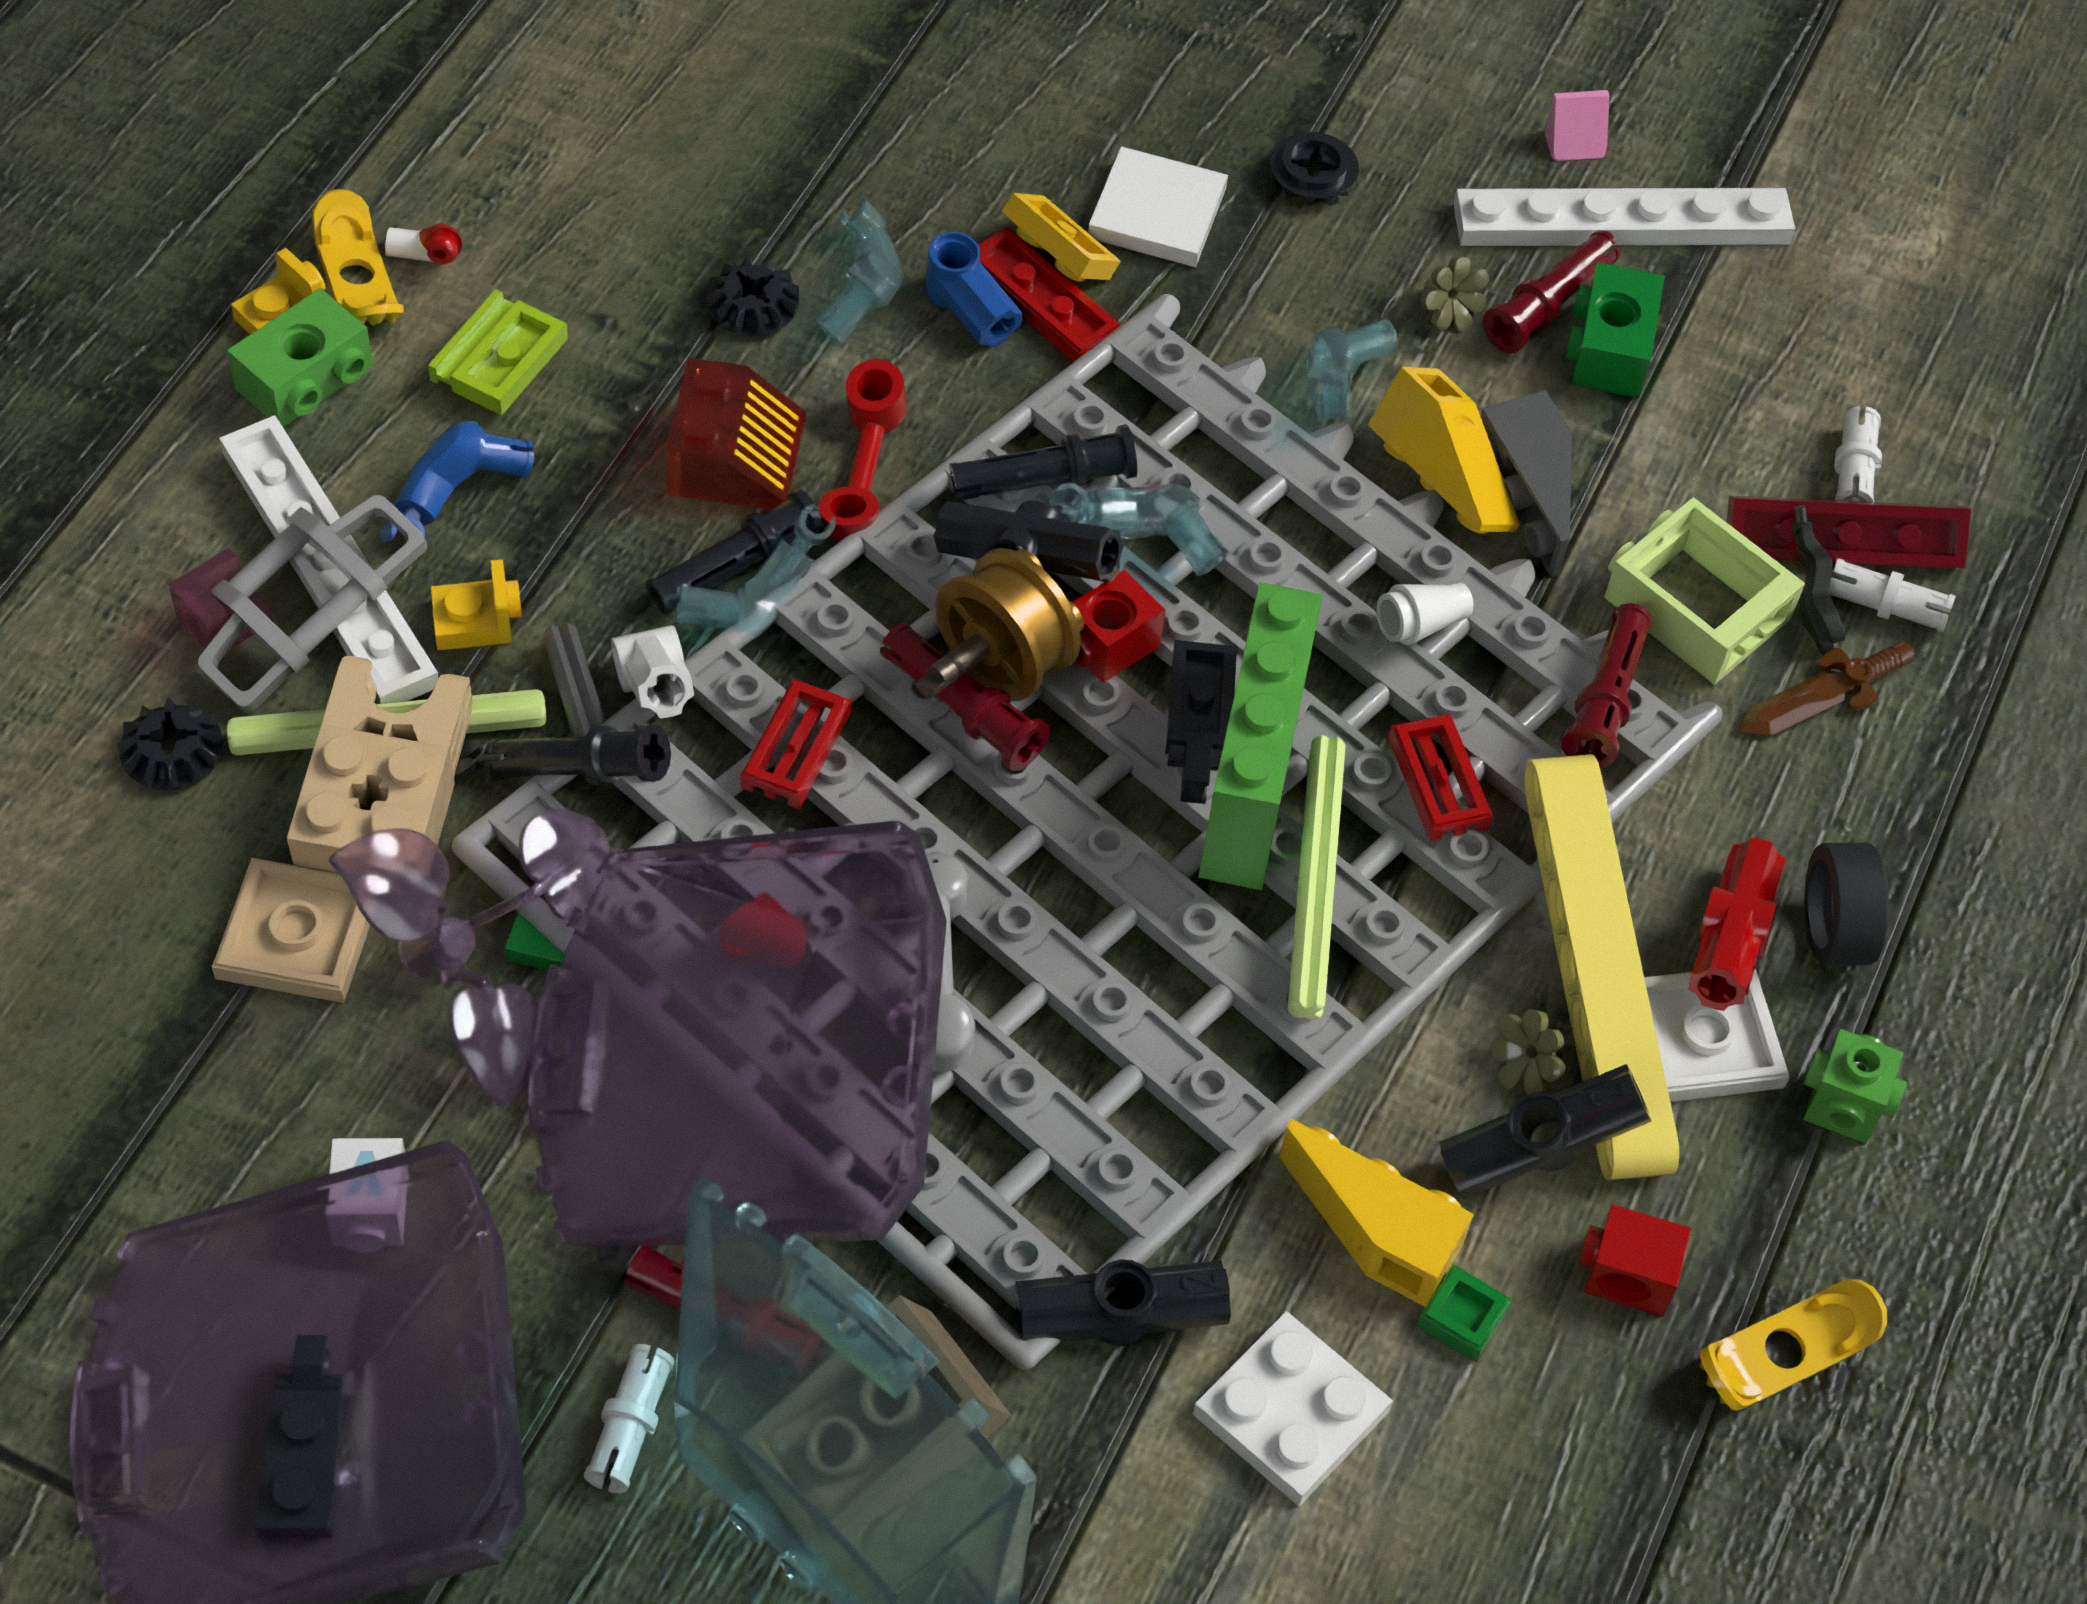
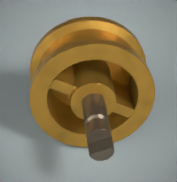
M1005 548L993 549L977 561L973 576L952 578L939 589L935 602L936 617L939 629L950 652L930 666L927 670V675L916 682L915 685L923 696L932 698L959 676L967 672L968 675L986 688L999 687L1010 695L1011 701L1024 700L1038 690L1042 683L1043 673L1063 671L1077 659L1081 644L1080 631L1084 628L1083 617L1077 607L1067 600L1062 590L1043 569L1034 554L1025 549L1018 551Z

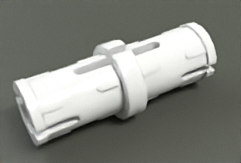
M1856 406L1847 410L1842 419V445L1836 450L1834 463L1835 471L1839 474L1835 500L1852 501V498L1856 497L1860 502H1874V477L1880 473L1882 453L1877 447L1881 417L1876 410L1866 407L1865 421L1861 425L1858 423L1860 406Z
M1838 559L1833 571L1834 576L1856 584H1850L1831 577L1830 597L1835 596L1877 609V616L1888 620L1892 614L1935 628L1943 633L1949 615L1928 609L1925 606L1950 613L1956 595L1944 594L1903 581L1904 574L1892 571L1891 576H1887L1844 562L1845 560Z
M636 1344L632 1346L629 1353L630 1358L615 1398L607 1399L601 1413V1420L605 1425L590 1464L584 1472V1478L593 1486L602 1489L610 1465L614 1463L610 1473L612 1481L608 1492L625 1493L628 1490L629 1480L644 1438L652 1437L658 1424V1416L654 1411L675 1361L669 1353L657 1348L649 1372L645 1374L649 1364L647 1356L651 1345Z

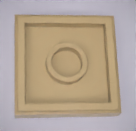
M251 858L212 965L215 979L344 1003L381 895L379 881Z

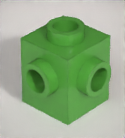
M1840 1028L1829 1052L1817 1048L1813 1055L1803 1085L1813 1088L1803 1120L1867 1144L1881 1116L1884 1115L1893 1119L1899 1108L1907 1085V1081L1896 1078L1904 1052L1888 1047L1870 1035L1854 1034Z

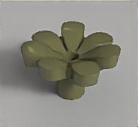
M1453 257L1448 267L1438 266L1424 284L1421 304L1428 310H1434L1431 322L1441 331H1445L1450 324L1459 332L1469 330L1472 327L1473 321L1468 311L1471 310L1479 313L1486 305V296L1477 293L1476 290L1487 285L1489 282L1488 273L1484 269L1470 270L1471 262L1466 257Z
M1526 1010L1523 1019L1516 1014H1504L1498 1019L1497 1028L1506 1038L1492 1041L1491 1055L1497 1061H1507L1508 1063L1498 1073L1501 1085L1506 1089H1511L1524 1082L1527 1094L1548 1091L1549 1082L1560 1079L1566 1068V1065L1560 1059L1565 1053V1043L1559 1030L1547 1029V1014L1540 1010Z

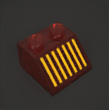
M688 358L666 447L668 495L772 509L786 501L787 493L792 489L806 423V411L746 365Z

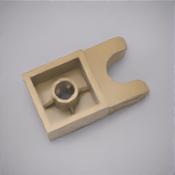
M348 655L343 657L340 662L287 835L293 865L379 881L380 889L423 897L455 785L454 775L471 717L473 701L469 677L454 674L440 675L432 694L424 704L406 713H392L381 709L375 704L377 686L371 675L372 662L367 658Z

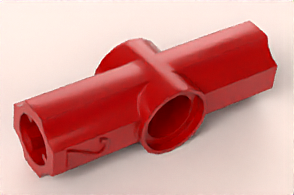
M1751 837L1745 843L1733 844L1722 873L1719 888H1712L1699 935V943L1701 945L1688 986V990L1697 995L1703 1006L1724 1011L1727 1007L1734 1004H1743L1753 978L1757 958L1763 959L1777 908V903L1774 901L1786 862V858L1777 852L1773 842Z

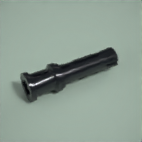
M1127 424L1117 426L1115 433L1080 438L1077 433L1069 434L1066 438L1061 439V445L949 464L950 474H953V476H950L956 502L1061 482H1068L1069 486L1082 488L1087 486L1088 480L1123 474L1126 479L1136 478L1138 473L1134 440Z
M795 488L787 493L786 501L761 515L757 512H752L745 516L744 521L740 525L741 530L706 550L695 554L690 559L660 576L646 581V589L652 602L661 614L667 616L673 610L706 591L717 587L722 582L755 563L774 564L781 560L784 550L807 537L811 540H816L823 536L825 532L824 523L814 502L802 489Z
M655 723L643 724L635 731L618 732L616 728L610 725L597 726L582 737L495 738L487 743L484 751L486 755L503 754L504 757H507L505 760L484 761L487 773L496 780L508 777L586 774L590 779L600 784L613 783L620 776H637L644 782L660 781L667 774L671 760L668 736L663 728Z

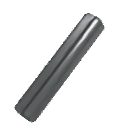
M565 622L560 626H550L545 630L543 635L545 639L544 645L573 737H582L594 727L601 726L606 720L577 629L572 624ZM585 774L586 780L594 786L601 785Z

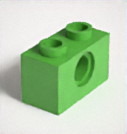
M321 288L227 350L235 390L267 418L275 415L282 427H285L300 416L309 414L321 401L346 384L356 382L363 376L365 371L373 367L367 327Z

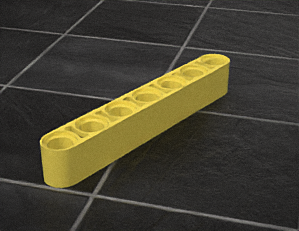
M1592 754L1529 759L1526 763L1524 775L1526 802L1582 1081L1584 1082L1627 1064L1641 1091L1652 1120L1650 1123L1595 1145L1601 1172L1607 1181L1673 1175L1676 1173L1679 1164L1677 1131L1598 761Z

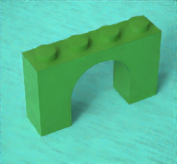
M1259 582L1213 791L1199 878L1257 890L1263 889L1323 594Z

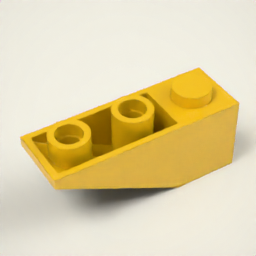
M1401 367L1368 426L1385 441L1383 446L1390 455L1408 463L1421 476L1420 483L1426 490H1435L1458 512L1456 517L1466 528L1479 534H1487L1488 532H1516L1520 524L1476 403L1440 369Z
M1291 1118L1286 1127L1279 1156L1280 1160L1365 1275L1426 1307L1462 1248L1474 1214L1463 1209L1458 1201L1449 1194L1439 1190H1427L1402 1177L1398 1170L1386 1161L1377 1158L1368 1159L1341 1145L1339 1140L1330 1132L1315 1126L1307 1127Z

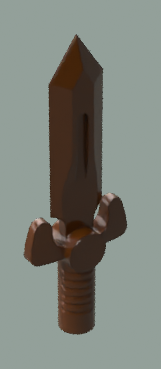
M1901 641L1865 659H1850L1842 649L1833 648L1818 662V668L1823 673L1750 706L1738 732L1772 736L1845 701L1846 693L1857 694L1849 700L1848 707L1851 710L1874 707L1878 701V695L1869 683L1913 663L1915 659L1913 649L1907 642ZM1830 669L1840 670L1838 673H1825Z

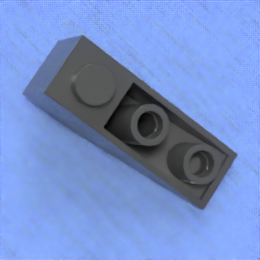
M1543 390L1484 407L1480 417L1519 524L1524 531L1526 546L1532 556L1540 558L1552 578L1560 574L1570 540L1572 432L1547 391Z

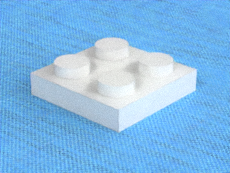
M1286 1311L1195 1403L1193 1416L1299 1507L1389 1413L1393 1400Z

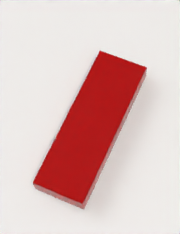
M1007 226L978 244L980 248L979 262L1022 312V318L1072 362L1121 326L1119 322Z

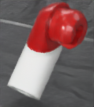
M444 223L435 224L420 231L389 227L386 236L385 254L391 257L446 265L456 259L462 250L463 242L459 232L452 226Z

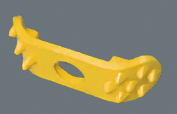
M348 189L327 191L317 199L312 209V228L316 248L333 298L363 324H365L366 320L372 326L380 324L383 320L393 324L399 315L405 314L404 307L396 300L375 241L369 207L361 196ZM358 265L370 270L374 277L365 284H352L341 277L340 271L347 266Z
M1858 1279L1842 1280L1804 1301L1699 1350L1700 1366L1708 1374L1706 1384L1708 1387L1715 1388L1720 1395V1402L1727 1404L1732 1410L1738 1411L1747 1408L1872 1345L1882 1337L1887 1326V1308L1882 1297L1873 1286ZM1783 1331L1797 1339L1802 1350V1358L1798 1366L1790 1369L1781 1368L1769 1359L1765 1343L1770 1333Z

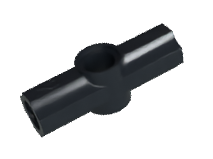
M1037 500L1022 503L1016 512L947 501L937 514V527L933 535L938 553L979 560L993 549L1005 548L1014 551L1025 549L1036 556L1046 572L1111 583L1120 570V558L1124 548L1120 530L1065 521L1054 508Z
M1625 1064L1553 1095L1544 1092L1526 1094L1516 1101L1509 1113L1440 1141V1152L1457 1192L1464 1200L1536 1169L1545 1171L1564 1169L1573 1163L1580 1151L1650 1123L1652 1120L1629 1066ZM1550 1121L1559 1122L1558 1129L1553 1137L1543 1142L1531 1141L1532 1134L1538 1126Z
M1119 1259L1109 1262L1098 1273L1015 1281L1021 1310L1020 1312L1016 1307L1017 1328L1024 1341L1046 1337L1059 1339L1060 1342L1100 1338L1111 1345L1127 1346L1139 1341L1146 1333L1229 1324L1231 1318L1230 1287L1227 1271L1224 1269L1221 1260L1146 1268L1144 1265L1133 1260ZM1111 1287H1115L1116 1290L1110 1296L1105 1298V1291H1107ZM1115 1296H1124L1133 1300L1138 1306L1129 1310H1123L1113 1307L1107 1300Z

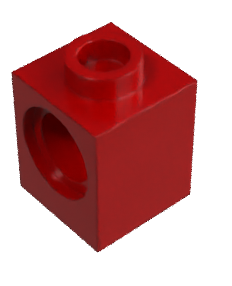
M1125 569L1119 572L1111 583L1104 582L1072 602L1080 611L1084 620V628L1080 631V651L1074 662L1080 667H1087L1102 683H1105L1160 647L1165 608Z
M1611 1204L1602 1227L1589 1225L1578 1261V1264L1590 1267L1584 1293L1664 1317L1678 1287L1691 1228Z

